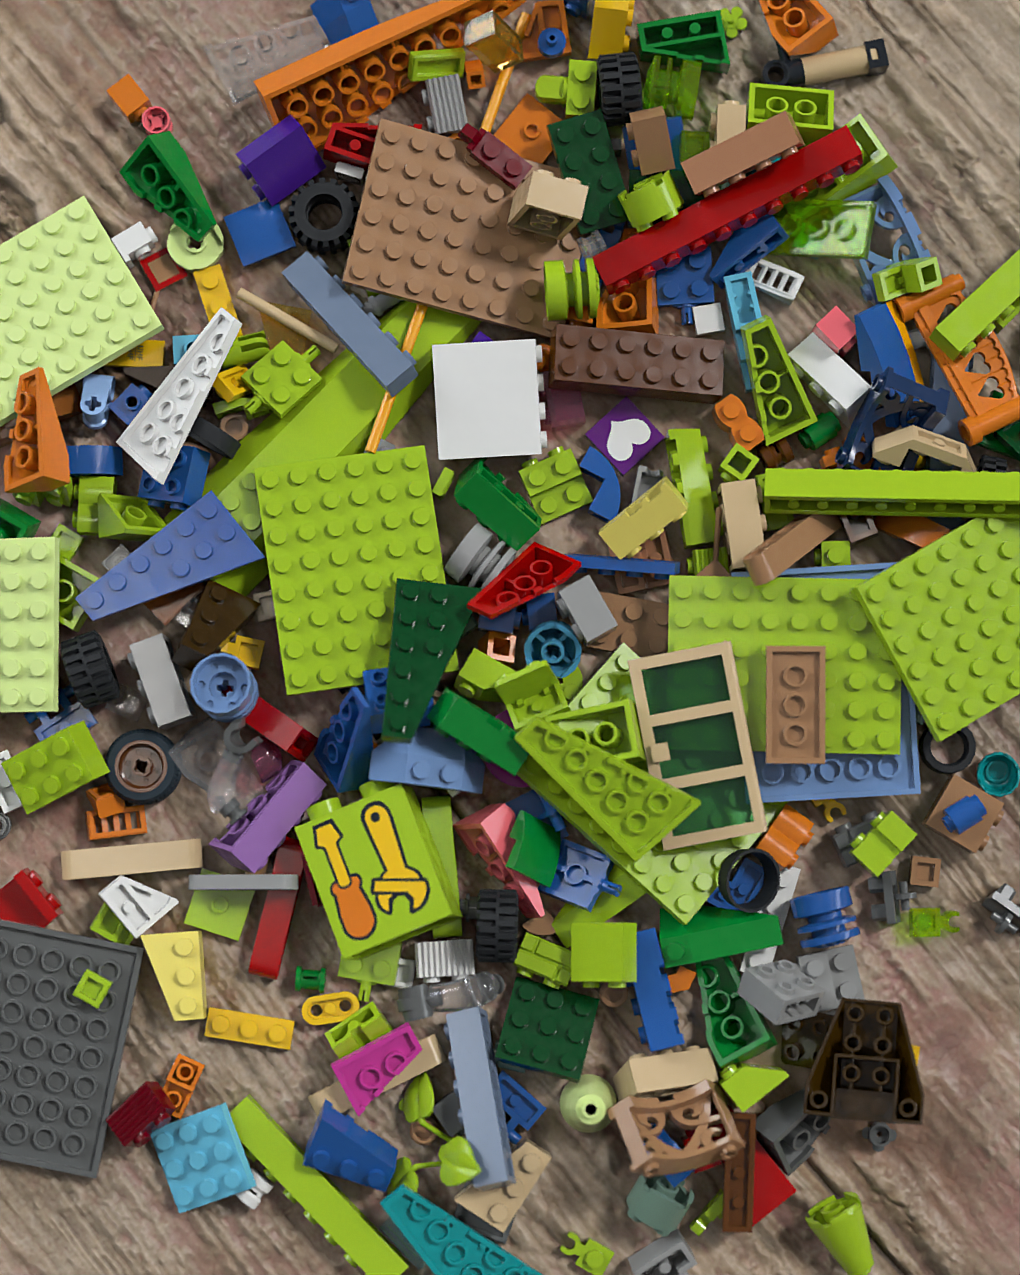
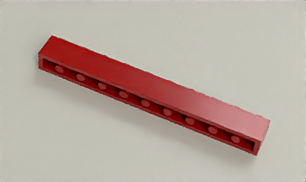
M846 125L799 149L794 155L772 163L771 166L755 172L745 179L678 212L679 214L665 221L662 220L650 228L591 257L593 258L595 269L609 296L614 293H623L630 288L631 284L639 280L645 281L656 274V271L664 267L670 268L677 265L681 258L691 253L698 254L702 252L708 244L716 240L723 241L732 235L733 231L741 227L748 228L754 225L758 218L766 214L773 215L779 212L785 204L793 200L797 202L804 199L814 189L828 187L841 175L853 174L863 165L862 151Z

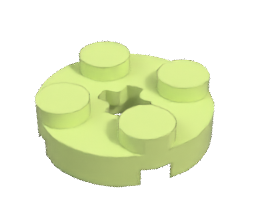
M175 224L170 229L167 240L169 254L178 266L188 272H195L214 266L224 253V237L217 224L203 239V242L200 244L201 248L197 250L188 247L191 244L190 235Z

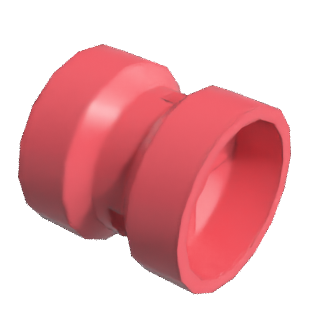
M153 106L145 110L142 115V124L147 135L167 131L173 132L172 120L164 108Z

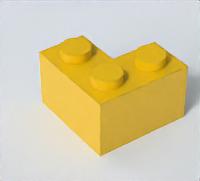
M595 0L588 58L598 59L599 55L628 52L630 35H625L626 26L632 27L635 0Z

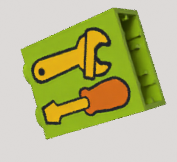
M375 780L366 782L359 787L363 799L345 807H342L338 797L316 803L306 809L310 821L295 827L343 959L358 961L463 917L415 791L412 787L403 783L395 785L394 783Z

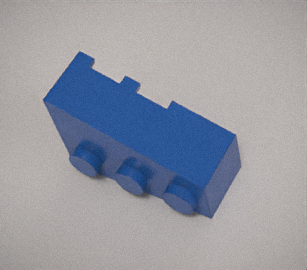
M325 1099L306 1144L303 1165L386 1192L395 1172L398 1149L371 1130L365 1131L354 1123V1118L348 1114L344 1116L332 1107L333 1104Z

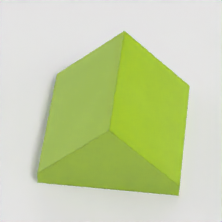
M100 493L98 496L99 538L145 542L166 526V523L154 507L148 506L147 500L136 496Z

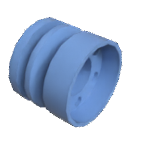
M226 653L212 654L201 660L193 670L190 679L191 694L196 703L214 720L224 723L233 722L238 718L247 717L255 708L259 697L258 683L248 667L236 656ZM228 686H230L233 692L230 691L227 693V696H224L222 691H226Z

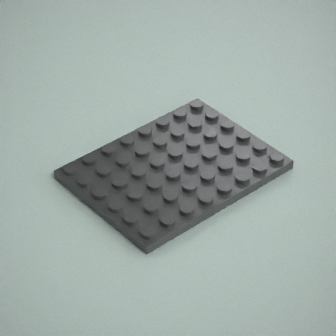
M0 919L1 1160L95 1179L98 1177L109 1125L106 1119L111 1115L145 948ZM86 969H90L113 982L98 1009L72 995Z

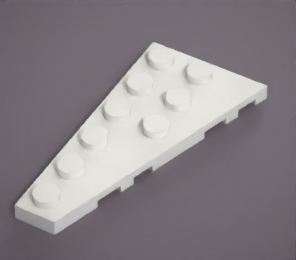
M222 307L116 441L120 447L162 485L242 326L240 321Z

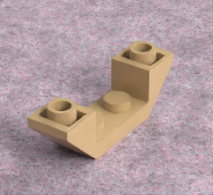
M915 425L874 438L872 442L873 458H876L885 465L892 464L900 467L908 449H912L918 455H928L939 459L945 465H954L952 471L977 472L966 444Z

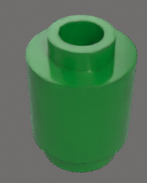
M830 411L825 414L821 412L816 416L817 422L799 430L800 434L797 437L805 449L817 450L835 438L837 432L841 430L838 419Z

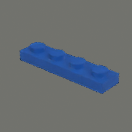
M564 554L581 562V567L576 573H587V568L598 569V574L615 575V570L626 571V576L643 577V573H654L655 579L669 580V575L680 573V562L628 559L626 557L620 560L618 557Z

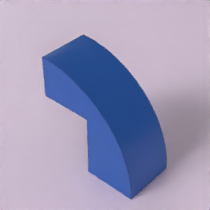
M103 445L66 446L69 455L71 478L80 476L116 477L123 475L122 447Z
M590 446L579 468L581 472L602 482V485L588 513L608 523L617 516L619 511L620 485L609 461Z

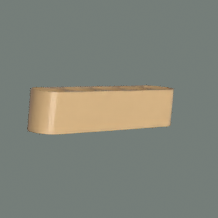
M201 839L60 852L62 880L203 867Z
M435 1033L418 1041L423 1050L399 1075H396L384 1087L383 1092L447 1060ZM339 1081L308 1096L317 1118L325 1099L333 1104L332 1107L340 1113L353 1108Z

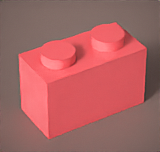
M837 306L824 316L812 330L841 358L847 355L857 343L855 324Z

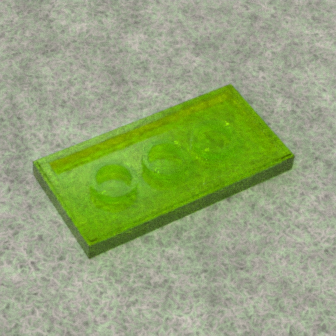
M802 199L797 202L793 200L785 204L779 212L773 214L789 238L768 255L868 259L877 204L874 201Z

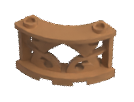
M705 1079L695 1086L672 1094L673 1100L659 1102L658 1097L638 1098L629 1095L607 1110L608 1116L611 1121L617 1122L633 1161V1164L630 1165L631 1171L642 1174L644 1177L675 1174L696 1169L720 1159L728 1160L738 1154V1150L745 1147V1143L739 1135L724 1100L725 1094L721 1085ZM714 1102L719 1114L710 1116L711 1103ZM686 1114H692L690 1120L683 1117ZM671 1119L677 1126L683 1129H696L691 1141L683 1150L673 1148L657 1138L661 1134L666 1120ZM650 1123H655L657 1127L651 1129L652 1124ZM723 1123L728 1136L713 1142L711 1138L719 1136L721 1130L716 1127L707 1129V1127Z

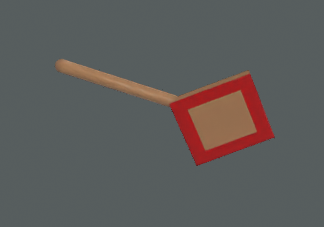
M167 247L139 261L155 289L150 303L154 311L160 291L186 278L188 274L184 268L178 266L173 261Z

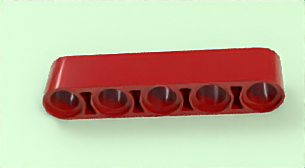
M286 837L284 843L278 847L272 874L299 875L298 890L267 891L248 974L277 980L304 874L302 861L304 852L299 839Z

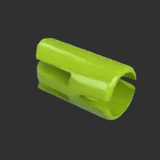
M265 331L236 337L221 367L228 369L256 362L263 358L270 351Z

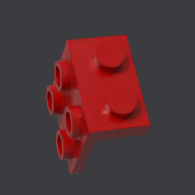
M29 868L21 870L13 877L14 879L0 889V919L45 928L64 913L60 908L62 905L58 898L52 892L48 893L42 886L44 883L42 878L36 871H30Z

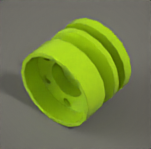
M585 258V271H580L579 260L574 259L572 272H566L563 260L544 261V289L548 322L567 320L569 307H574L578 319L583 318V306H587L589 319L597 318L600 286L593 258Z

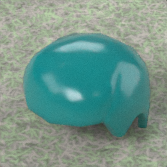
M994 752L985 755L978 763L977 781L980 787L989 795L1003 797L1011 794L1018 787L1020 768L1009 754Z

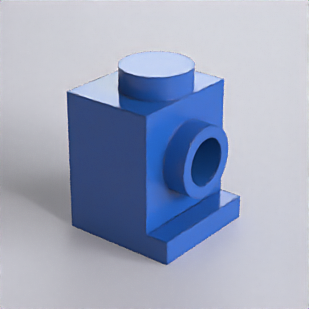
M131 383L108 407L129 426L153 394L144 385L141 384L137 388ZM132 398H136L137 405L129 407L128 402Z

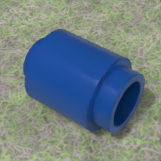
M974 794L970 797L965 796L944 809L943 813L945 816L941 819L950 833L955 831L960 835L982 821V817L987 814V811L980 799Z

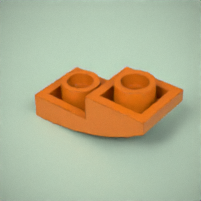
M178 1053L163 1087L164 1092L176 1107V1111L172 1113V1116L178 1119H182L205 1067L204 1064Z

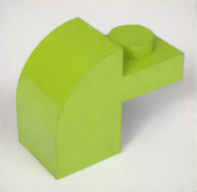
M937 256L920 257L886 266L884 270L872 274L878 302L888 301L906 293L924 292L943 284Z

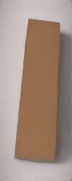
M800 514L747 554L742 560L754 585H763L773 580L843 525L839 515Z

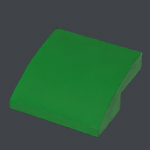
M520 810L509 835L516 842L506 867L542 886L550 888L559 860L560 831L556 832L554 827Z

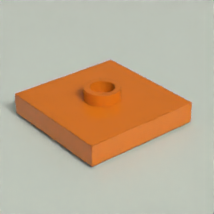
M527 93L495 132L494 136L523 159L544 164L553 153L546 126L562 121V119Z

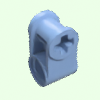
M89 374L83 379L80 408L83 412V422L90 429L103 428L108 422L110 412L108 405L114 398L115 376Z

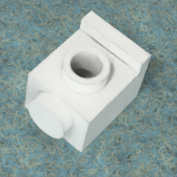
M141 222L111 238L129 269L134 267L132 263L134 259L142 260L152 253L151 249L155 247L154 243L159 241L151 227L149 226L145 229Z

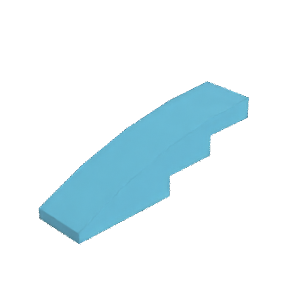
M751 271L723 277L731 326L746 393L752 392L740 327L762 317Z

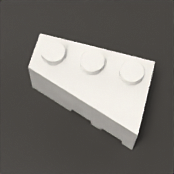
M812 332L788 356L798 378H802L808 384L809 389L850 429L871 386Z

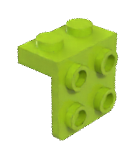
M546 660L534 661L518 672L504 674L493 684L498 695L506 705L516 732H519L535 716L545 720V716L571 711L560 682Z

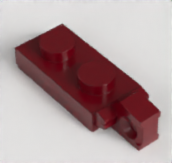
M466 123L457 135L468 144L466 149L471 153L469 156L512 190L518 187L533 167L483 128L478 131L469 123Z

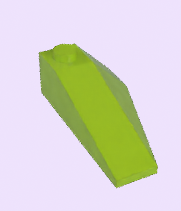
M858 114L844 126L847 125L862 151L863 165L853 174H843L836 178L828 187H818L809 192L808 196L797 202L793 200L785 204L784 206L796 224L828 209L827 203L832 201L835 204L878 182L877 179L888 175L898 167L861 114Z

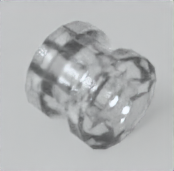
M598 230L592 231L589 237L576 239L584 260L607 250L606 244Z

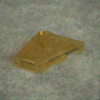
M268 302L310 327L312 310ZM260 311L270 351L283 340L295 352L301 355L305 353L306 337Z

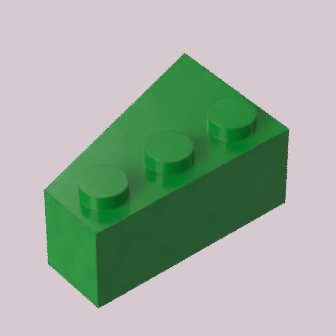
M720 10L637 24L635 36L641 62L728 74L730 59Z
M486 457L475 458L458 476L454 492L455 500L460 507L465 510L469 509L474 513L477 521L484 528L492 529L497 534L499 541L506 543V547L511 546L518 551L540 530L542 518L518 492L513 494L502 483L506 478L500 472L495 475L485 465Z
M445 688L427 716L435 724L433 729L446 738L452 735L456 738L454 742L468 751L471 748L477 751L476 755L488 763L493 761L513 775L517 774L529 756V753L514 738L518 732L448 688Z

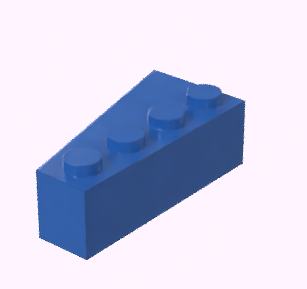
M654 927L637 931V982H626L627 988L633 987L635 998L630 999L634 1016L640 1015L642 1027L637 1028L641 1045L647 1043V1047L651 1052L685 1044L683 1033L680 1034L679 1017L674 1002L671 999V987L668 976L664 971L665 964Z

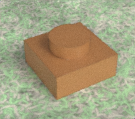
M911 856L908 884L938 888L941 859Z

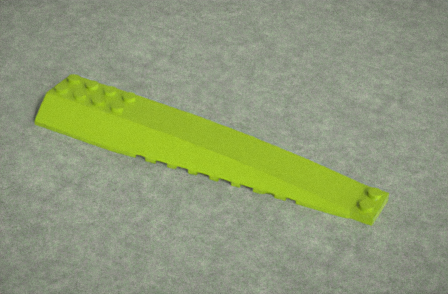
M405 300L399 302L378 320L381 323L379 329L384 334L389 331L399 343L396 346L399 350H401L417 305ZM430 307L427 308L411 356L417 362L414 368L418 376L397 393L381 439L386 440L394 427L404 418L408 410L434 380L432 345L464 343L482 321ZM347 348L318 373L322 378V384L282 419L273 412L239 442L241 446L232 460L223 457L206 475L202 497L209 491H212L266 558L244 565L239 569L217 575L210 580L247 596L269 574L254 468L364 453L386 390ZM172 510L163 521L168 525L183 512Z

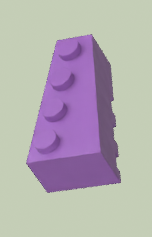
M291 760L266 785L265 789L268 792L265 795L262 794L253 798L246 805L248 812L233 826L229 823L226 826L229 831L220 840L215 837L208 845L233 867L251 873L261 870L268 862V856L272 851L284 843L289 830L302 821L306 809L319 800L322 790L327 784L304 762Z

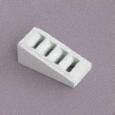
M763 259L746 271H751L753 274L756 266L761 267L762 269L757 279H753L755 289L788 305L792 304L805 276ZM768 270L772 274L767 284L762 283V280ZM778 275L782 279L777 288L772 287ZM787 280L792 282L789 291H782Z

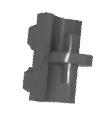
M896 870L885 871L878 877L868 878L870 893L884 892L885 899L884 904L871 905L872 920L887 921V924L901 922L899 900L901 901V910L905 911L910 910L909 899L917 898L916 892H908L907 881L898 882L900 892L898 893Z
M1005 883L986 897L982 906L992 912L990 919L997 923L994 932L1000 935L1006 929L1014 935L1016 931L1020 932V906L1011 902L1016 891Z

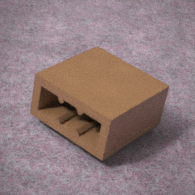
M952 774L949 775L921 825L970 854H975L977 850L982 851L990 839L987 833L991 826L996 827L1002 819L1004 812L1001 809L1004 803L961 777ZM975 794L984 805L987 814L982 817V821L960 835L955 831L950 833L941 819L945 816L943 810L963 797H970Z

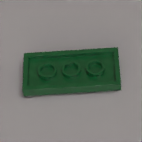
M599 109L547 125L546 129L561 178H574L581 181V185L589 187L582 218L576 225L579 236L629 221L618 198V195L626 189L602 110Z

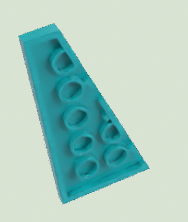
M404 1184L380 1201L383 1209L435 1275H543Z

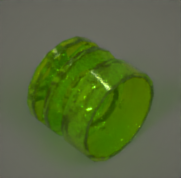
M654 55L653 61L647 70L643 95L645 109L653 108L654 103H659L660 106H663L664 112H666L667 106L673 105L674 116H682V120L693 121L702 62L683 59L679 71H673L672 57H668L666 69H660L661 55Z

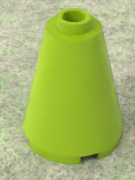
M847 1191L843 1192L845 1196L843 1198L836 1199L832 1195L815 1204L808 1211L810 1217H805L809 1228L848 1275L869 1274L871 1267L874 1265V1260L859 1196L855 1192Z

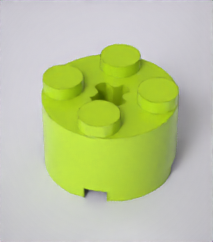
M669 170L664 174L660 172L634 184V191L630 193L624 190L618 195L632 227H635L637 232L653 226L652 222L660 217L665 221L679 214L678 210L683 208L682 204L684 203Z

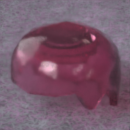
M260 737L263 742L252 750L251 758L261 783H264L280 773L283 757L275 743L265 737Z

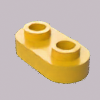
M349 991L316 995L308 998L303 1003L302 1016L311 1025L341 1022L357 1012L360 1008V1003L357 996ZM341 1001H349L351 1008L348 1011H343L340 1008ZM313 1005L321 1006V1015L316 1016L312 1013Z

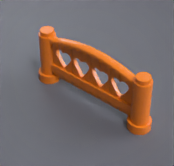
M950 274L942 278V285L920 293L903 294L892 300L904 323L914 320L967 415L966 418L958 421V430L964 442L971 447L982 442L984 436L1020 420V396L1017 393L1015 379L1008 358L994 331L985 339L980 336L975 341L977 345L975 349L965 358L960 355L954 361L929 338L935 327L940 324L937 321L945 307L952 305L957 308L967 299L961 293L965 289L963 277L960 274ZM974 354L983 356V363L990 369L988 374L965 372V368ZM993 378L998 383L997 388L1002 390L1003 397L998 399L982 397L978 394L986 380Z

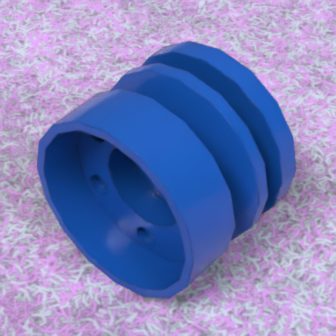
M848 886L827 889L789 900L793 918H807L808 924L798 928L797 933L811 932L812 937L800 940L801 948L812 947L819 949L844 943L853 936L860 934L859 927L845 928L846 923L857 920L856 915H842L841 912L842 909L853 904Z

